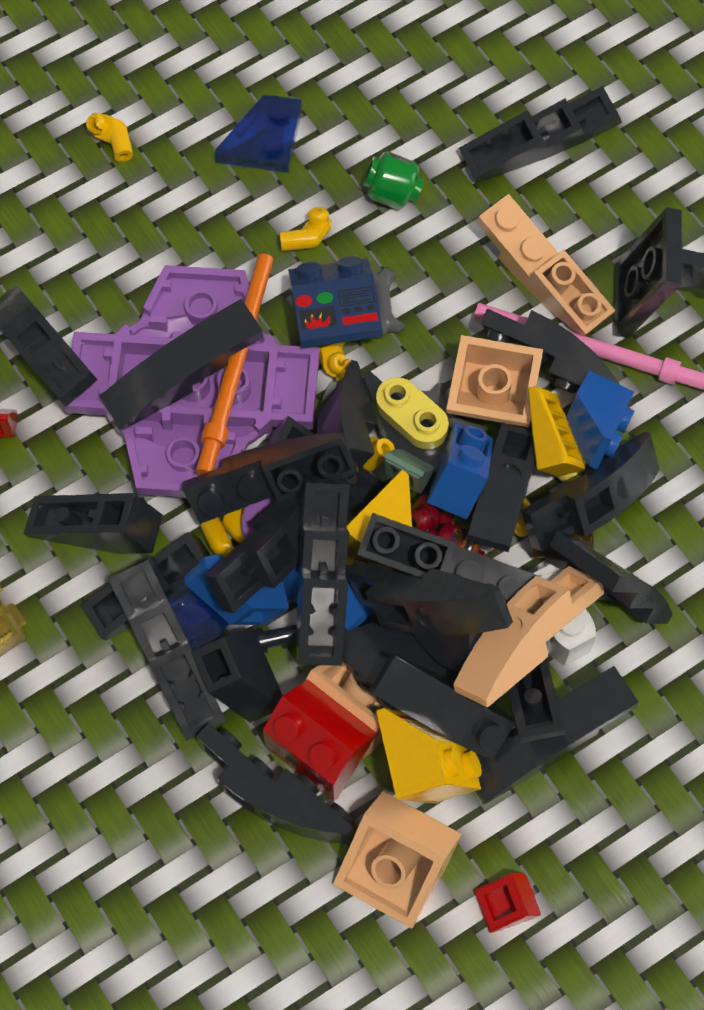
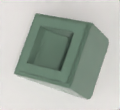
M402 449L389 451L384 456L385 475L394 479L404 470L409 475L410 489L417 493H422L435 472L434 466Z

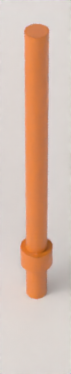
M268 254L258 255L244 302L255 320L258 317L274 261L273 257ZM249 346L228 358V366H226L211 420L204 425L200 439L203 448L196 468V473L199 475L214 470L219 450L225 447L229 434V429L226 426Z

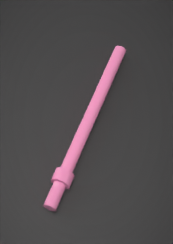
M478 303L474 318L482 320L486 310L490 309L524 325L528 319L527 317L482 303ZM571 332L599 358L659 376V381L671 385L679 382L704 390V373L681 366V361L668 357L665 358V361Z

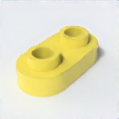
M394 377L387 379L379 386L376 393V407L379 414L408 441L421 449H434L445 441L449 425L446 413L412 382L404 378ZM399 392L405 397L401 400H394L390 395ZM424 419H430L435 424L431 427H424L420 422Z

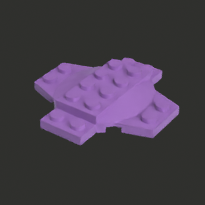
M165 265L143 306L144 313L139 322L131 327L127 324L124 325L116 334L74 332L71 349L98 380L68 406L63 404L65 413L107 416L108 422L112 423L118 432L125 437L134 481L139 495L186 498L182 490L183 481L199 476L196 473V468L203 448L200 439L204 425L211 420L226 367L192 385L193 393L121 432L107 412L99 396L131 369L176 337L240 299L245 302L249 289L245 270ZM264 332L263 339L249 346L226 426L229 429V434L225 447L219 450L214 470L222 467L223 458L246 451L250 444L257 441L265 433H272L273 427H278L287 416H290L305 428L313 429L320 358L319 347L301 348V346L278 345L270 334L266 335Z

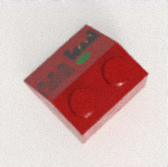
M308 679L281 697L263 728L265 747L297 773L306 775L321 792L333 801L338 799L378 734Z

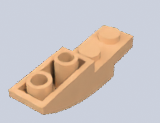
M509 194L478 217L476 223L501 252L498 259L543 306L570 328L585 336L615 312V309L564 249L558 253Z
M570 566L566 567L550 581L535 576L506 604L513 623L508 628L484 632L453 684L455 692L488 708L549 656L546 642L604 594L603 585L589 574Z

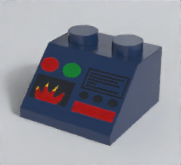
M349 256L341 258L336 263L321 265L316 262H307L299 265L297 268L288 269L293 313L301 348L383 336L374 276L368 258L361 259Z

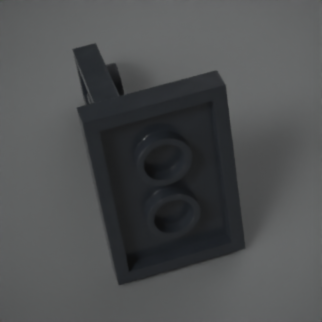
M666 207L615 264V336L630 338L678 287L688 286L704 290V253L682 249V210Z

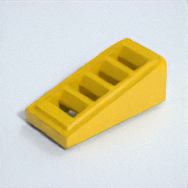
M537 386L528 388L536 468L559 477L585 470L581 453L557 394Z

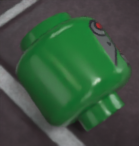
M387 151L380 158L375 156L372 158L363 181V186L368 187L367 193L370 199L399 210L405 207L409 200L417 201L424 180L418 178L419 166L416 162Z

